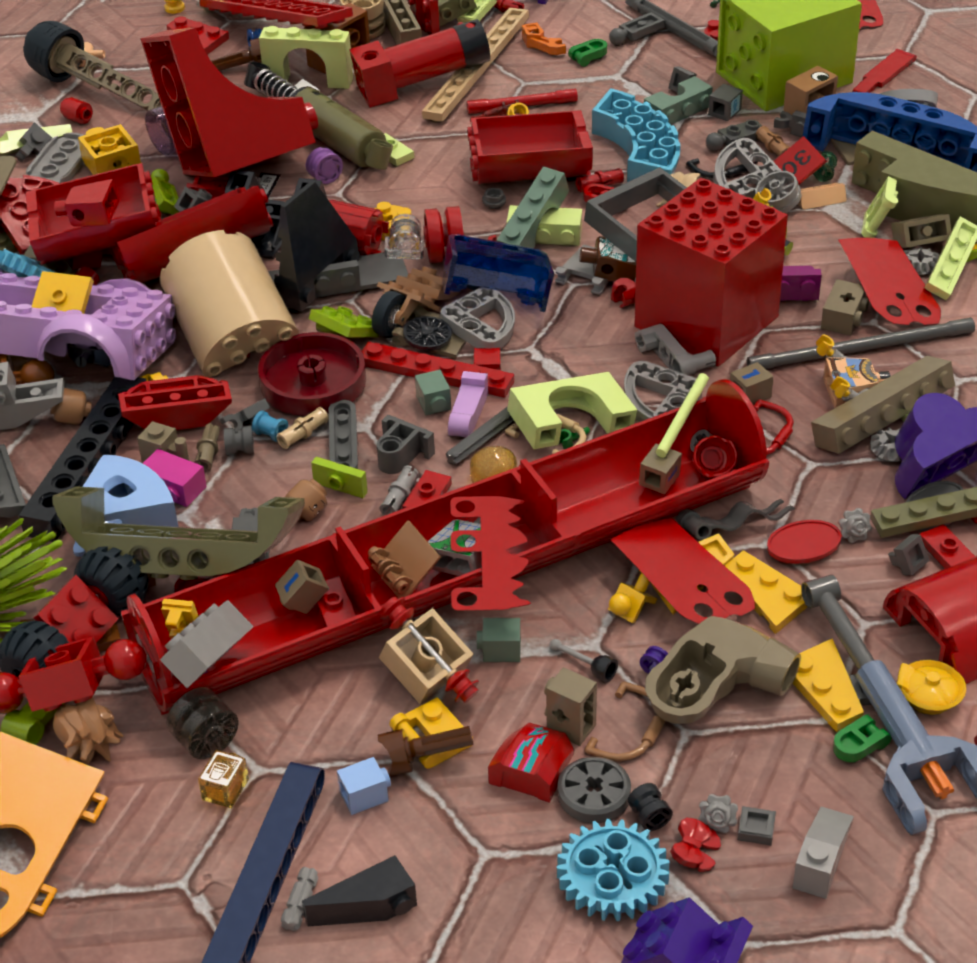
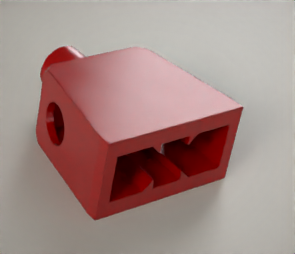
M109 179L71 188L66 200L55 201L54 210L58 217L68 215L70 224L73 227L109 225L119 203L113 180Z

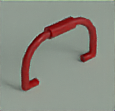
M759 399L753 405L756 412L760 407L771 409L782 414L787 421V424L783 426L772 441V445L766 448L767 455L775 450L782 448L793 433L792 427L794 422L792 415L784 407Z

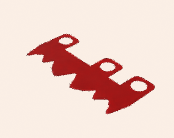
M500 496L454 497L451 499L452 516L481 517V530H458L451 533V549L455 552L482 553V587L453 589L451 592V606L454 610H504L531 604L528 600L519 599V597L512 593L522 587L524 583L511 579L524 570L529 560L506 552L509 548L528 541L520 530L509 525L520 520V517L512 514L509 510L515 505L523 504L526 501ZM461 501H470L475 505V509L469 513H461L456 509V505ZM461 535H471L476 539V543L471 547H461L456 543V539ZM463 592H471L477 596V601L473 605L464 606L458 603L457 597Z

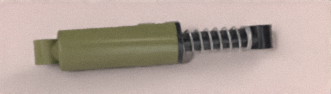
M249 62L244 85L256 89L268 97H302L304 103L309 102L317 114L318 128L312 130L315 138L360 167L387 169L393 145L386 141V136L381 130L318 90L309 86L298 89L285 79H282L281 76L272 72L269 66L260 62Z

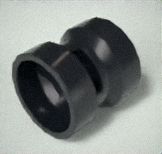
M645 783L638 786L628 797V804L634 813L639 814L638 820L642 827L650 831L662 828L673 816V811L666 801L661 800L662 794L653 783Z

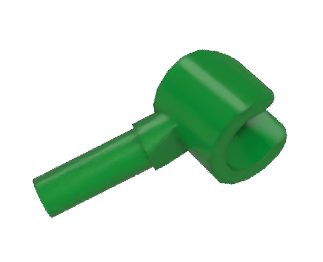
M589 427L583 428L585 434L590 433ZM561 429L559 444L562 443L563 449L573 446V441L579 438V434L577 432L571 433L568 429Z

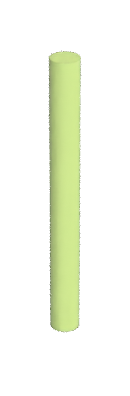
M700 373L661 440L655 451L659 457L664 458L669 452L709 380L706 374Z

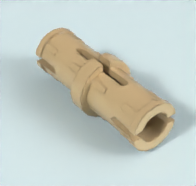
M318 407L304 418L299 417L294 420L293 425L277 434L276 439L279 445L284 449H288L289 446L300 439L310 437L312 431L328 422L327 412L323 408Z

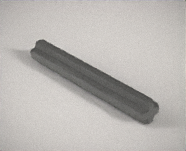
M508 406L447 451V461L450 464H459L513 423L514 419L507 410Z

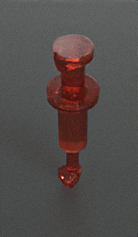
M501 102V106L486 110L482 115L471 118L494 117L503 114L507 116V110L512 104L506 105L504 102Z

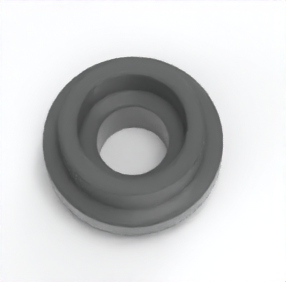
M490 188L485 191L482 202L490 209H498L506 203V196L501 189Z

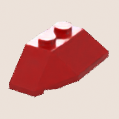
M199 375L144 381L130 388L127 392L118 394L122 417L143 429H146L152 421L176 428V430L206 427L208 423L213 421L232 403L228 381H218Z

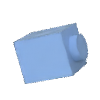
M374 757L337 770L339 792L351 815L388 802L387 787L391 786L390 777L386 768H380Z

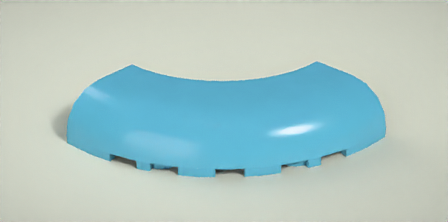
M610 88L592 110V134L613 141L629 155L627 182L659 167L670 175L675 173L680 156V142L675 126L669 124L668 117L663 112L653 110L651 104L647 101L640 103L635 100L634 95Z

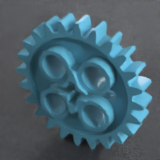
M6 249L0 250V269L7 273H14L17 277H40L42 271L54 272L39 265V262L25 255H19Z
M606 819L605 827H600L596 821H593V830L590 831L586 827L581 826L580 836L571 833L569 835V843H562V853L557 856L560 890H566L567 901L575 899V909L579 910L587 906L589 917L596 911H600L602 920L605 921L608 914L613 913L616 921H620L621 913L626 912L631 919H634V909L645 913L648 903L656 906L658 904V895H665V885L669 883L670 862L666 859V849L659 848L660 839L654 838L649 840L650 830L648 829L638 833L637 823H634L629 829L625 828V822L622 819L618 826H613L610 819Z

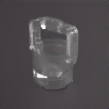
M400 214L394 217L390 224L389 237L385 236L384 256L386 258L422 259L424 257L425 242L424 238H421L422 227L418 218L410 214Z

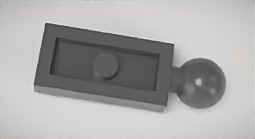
M652 12L619 25V28L612 29L609 33V40L614 45H621L626 37L631 41L638 40L645 35L665 28V20Z
M747 120L744 123L719 129L717 133L714 132L707 136L706 146L711 151H718L723 147V144L727 146L740 138H749L757 141L756 131L762 125L756 120Z

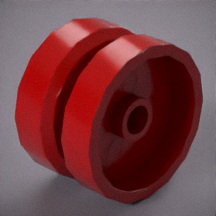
M459 206L446 207L444 223H442L441 215L437 208L424 209L423 233L429 263L443 262L445 258L444 247H447L449 259L452 262L457 261L458 257L465 252L463 224Z

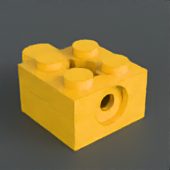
M121 124L106 129L102 127L92 128L86 132V135L78 137L82 161L93 175L141 163L137 143Z

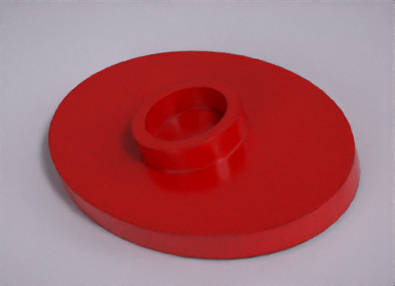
M822 520L792 522L778 528L770 535L767 541V551L772 558L784 563L802 564L818 561L837 550L841 543V531L834 524Z

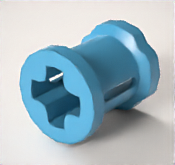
M259 411L252 422L253 433L270 436L275 442H278L276 439L277 434L288 428V421L286 419L273 418L265 411Z

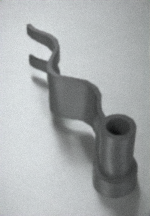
M778 499L763 510L757 509L746 501H740L731 508L726 517L720 520L700 517L692 509H686L678 513L676 522L689 534H692L699 540H704L710 537L714 528H721L726 531H734L740 528L746 518L753 512H758L771 521H777L789 511L794 510L795 507L790 505L777 514L768 515L780 504L784 503V501Z

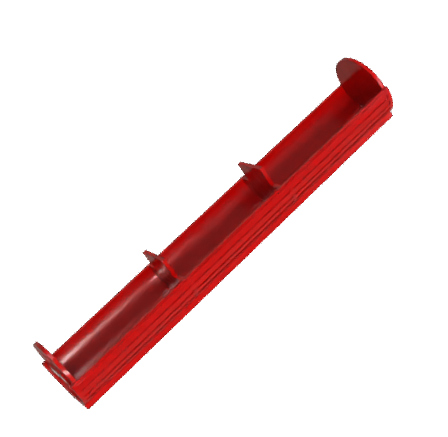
M721 379L710 385L706 397L696 402L670 448L682 453L680 475L665 494L639 485L640 464L654 445L660 444L680 407L532 462H528L525 458L520 460V465L516 468L350 529L343 530L341 526L335 528L336 533H333L331 536L143 604L136 594H131L127 596L128 610L121 611V616L128 639L139 643L146 653V665L141 676L161 715H165L389 628L392 621L389 618H380L383 613L381 608L392 597L397 599L398 597L371 566L372 563L368 560V551L374 546L385 549L407 520L413 524L427 542L453 520L459 519L474 523L478 517H454L451 515L450 501L454 497L500 496L526 501L523 504L515 505L509 510L512 514L520 517L519 521L509 525L520 530L528 540L524 544L506 550L510 554L529 560L524 570L511 578L515 579L610 542L612 538L637 526L672 518L683 510L695 509L747 489L751 484L761 481L766 476L770 462L766 458L767 450L764 431L752 402L745 392L730 380ZM707 430L710 434L718 435L734 443L738 457L736 466L731 472L711 479L701 475L696 470L692 461L693 451L690 448V441L696 432ZM461 501L457 503L456 509L461 513H469L475 509V505L470 501ZM296 560H300L320 568L325 580L340 577L356 616L325 627L316 604L307 614L297 610H289L280 602V596L275 584ZM482 567L460 576L431 570L413 593L405 597L403 606L406 609L414 607V618L425 614L432 608L435 610L451 603V592L453 589L482 587ZM463 592L458 595L457 601L474 594ZM163 599L193 601L198 616L214 603L219 607L229 600L254 626L207 670L208 673L202 674L188 688L160 661L168 652L165 645L171 640L161 610Z

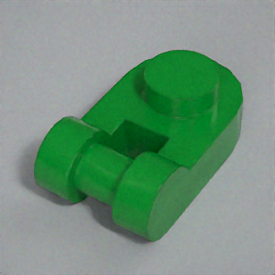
M592 39L571 47L568 51V56L572 60H577L579 65L586 67L590 61L600 59L607 54V42L602 39Z
M864 715L841 729L835 735L833 752L842 761L856 762L877 749L882 750L887 747L892 737L885 729H879L876 726V721L869 715Z

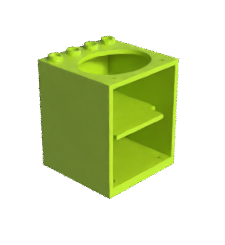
M720 0L716 73L735 88L743 90V94L765 112L784 106L786 81L816 66H820L838 76L837 88L853 83L862 3L858 0Z

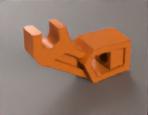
M537 22L522 25V39L527 48H536L551 55L566 53V45L562 44V39L544 37V31Z

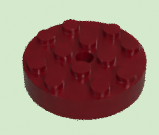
M302 333L294 335L287 341H279L262 355L258 365L260 389L263 397L272 407L292 415L307 416L318 407L323 408L328 414L329 406L341 400L355 401L363 392L366 384L365 360L360 348L349 339L331 333Z

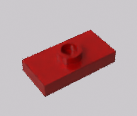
M425 470L402 505V509L445 494L452 485V477Z
M944 524L919 533L926 550L945 569L976 557Z
M340 577L325 580L329 590L316 603L325 627L356 616Z

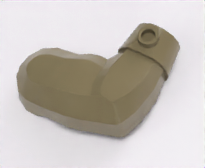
M710 616L683 635L674 644L664 660L650 671L646 677L645 692L654 712L663 720L675 724L693 723L703 718L717 700L728 695L736 683H750L752 687L783 696L787 693L797 675L801 654L775 638L767 637L752 627L730 619Z

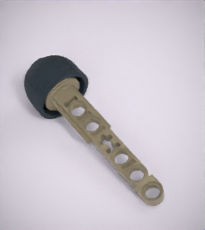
M44 21L38 23L27 33L23 46L24 57L28 65L41 76L58 83L67 80L73 75L98 89L103 87L139 107L166 119L164 112H160L161 102L158 93L114 70L113 65L85 52L83 37L77 30L57 21ZM86 60L85 67L78 70L81 61ZM101 68L102 74L100 77L94 78V72ZM118 80L121 83L120 87L112 83V81ZM135 85L134 93L127 95V89ZM147 94H152L151 101L144 104V97Z

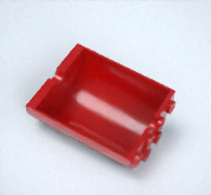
M581 110L471 118V127H467L471 150L470 168L473 182L477 181V184L535 180L543 166L565 173L566 178L591 175L593 146L588 131H586V124Z
M142 163L27 191L29 242L41 265L116 247V241L129 238L161 225L162 217L159 206L154 198L155 193L150 172H145ZM109 179L113 180L119 203L109 225L73 227L70 224L68 215L59 217L56 215L54 210L55 201L66 200L71 188Z

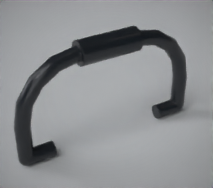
M698 158L687 161V167L695 173H700V176L713 178L714 172L703 171L696 166V164L700 163ZM743 164L724 171L727 178L749 172Z

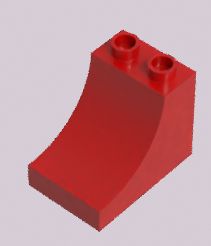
M196 27L166 30L140 38L183 174L217 177L316 143L312 130L318 128V118L315 109L309 102L304 103L302 97L264 98L239 88L229 81L211 62L201 44Z

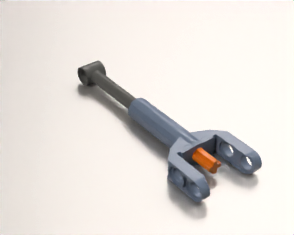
M834 575L803 582L801 592L806 606L810 609L818 606L821 608L858 669L856 680L898 747L887 768L882 790L906 831L913 835L927 829L925 806L910 781L925 778L936 798L945 799L948 794L954 792V787L944 771L950 770L955 765L977 799V745L955 737L933 736L927 733L885 664L880 660H874L839 604L841 589Z

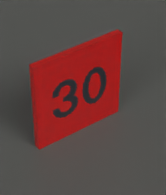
M803 136L773 162L782 171L793 173L797 178L798 185H800L827 161Z

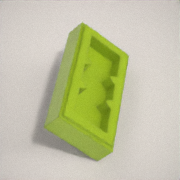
M315 457L311 462L313 480L317 481L320 485L360 498H364L368 493L366 471L320 457Z

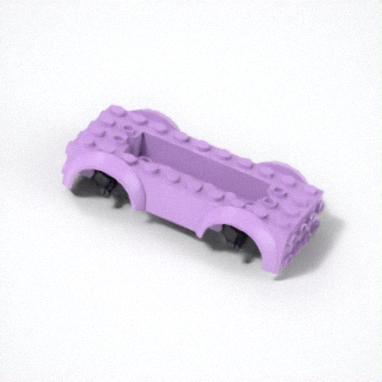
M0 269V354L31 357L44 361L45 351L63 357L68 352L69 357L78 367H85L88 363L103 367L112 365L115 377L135 380L175 342L176 330L173 328L175 305L172 304V295L163 294L160 290H151L141 282L128 278L110 279L92 286L84 314L80 310L57 311L55 307L32 308L40 277H17L14 273H6Z

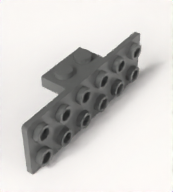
M400 250L359 256L358 262L353 260L329 264L314 277L316 298L351 293L364 289H375L378 282L388 285L389 281L396 282L397 275L407 277L408 272ZM279 270L268 271L273 282L274 275L279 274Z

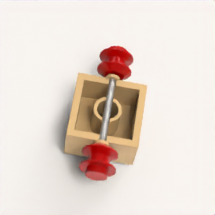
M392 597L381 608L383 613L380 618H389L392 621L391 630L402 628V631L386 642L379 659L419 704L445 684L446 692L453 690L457 694L454 700L455 703L460 700L466 703L473 698L479 691L476 688L479 680L471 682L468 679L470 670L466 669L474 655L473 652L433 608L413 622L412 618L415 609L414 607L406 609L403 606L405 597L399 599Z

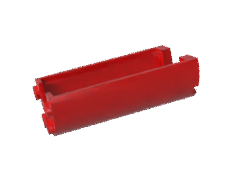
M258 185L252 186L247 190L245 187H240L161 219V225L129 238L116 241V247L109 248L118 269L121 270L123 278L144 284L159 278L162 268L165 269L170 262L169 256L183 243L198 235L224 230L225 234L240 232L253 239L268 233L270 227L273 226L272 219L265 205L269 202L264 189H260Z
M977 556L896 588L887 594L883 603V609L900 627L909 624L913 615L940 644L941 649L938 661L953 667L961 674L966 684L977 680Z

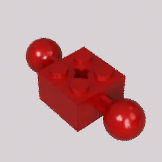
M94 636L59 645L55 648L56 653L48 650L49 656L44 659L45 668L39 669V663L36 661V657L28 660L19 678L11 673L0 672V714L10 713L17 709L24 697L27 698L32 712L43 709L45 712L59 708L62 703L74 701V703L85 702L93 697L104 675L110 674L119 680H131L139 676L146 665V653L139 643L131 639H121L112 643L104 656L100 655Z

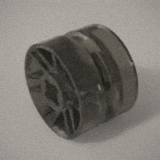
M200 687L185 693L175 702L167 716L166 725L168 731L194 758L207 759L213 757L216 752H221L231 743L237 733L239 720L237 715L214 691L206 687Z

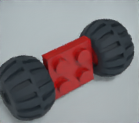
M108 546L98 547L95 550L86 552L77 563L74 576L33 617L35 621L19 624L5 635L0 644L1 671L11 673L19 678L28 660L36 657V661L39 663V669L45 668L44 659L49 656L48 650L56 653L55 648L59 645L94 636L97 643L119 619L118 617H121V611L128 610L127 596L136 594L143 602L147 594L149 579L147 573H140V565H142L140 560L136 559L134 564L131 560L135 555L131 556L126 553L122 556L120 555L122 550L114 547L108 550Z

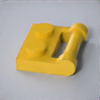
M438 697L406 714L398 713L394 715L389 722L393 731L404 729L409 740L420 737L412 728L416 725L425 736L464 727ZM471 746L419 757V761L425 768L430 769Z

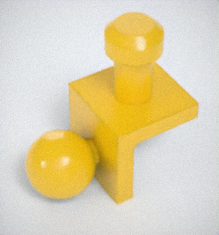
M641 572L635 586L620 583L616 593L609 600L608 610L635 624L644 603L655 604L657 598L645 592L650 581Z

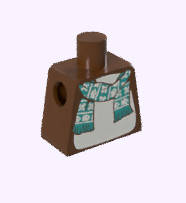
M604 236L597 237L594 249L581 247L579 262L593 264L595 277L614 282L620 278H629L635 282L636 262Z

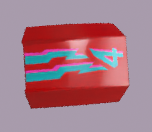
M529 722L510 734L499 747L488 766V782L491 785L512 789L550 803L558 787L559 776L564 768L569 765L575 750L566 733Z

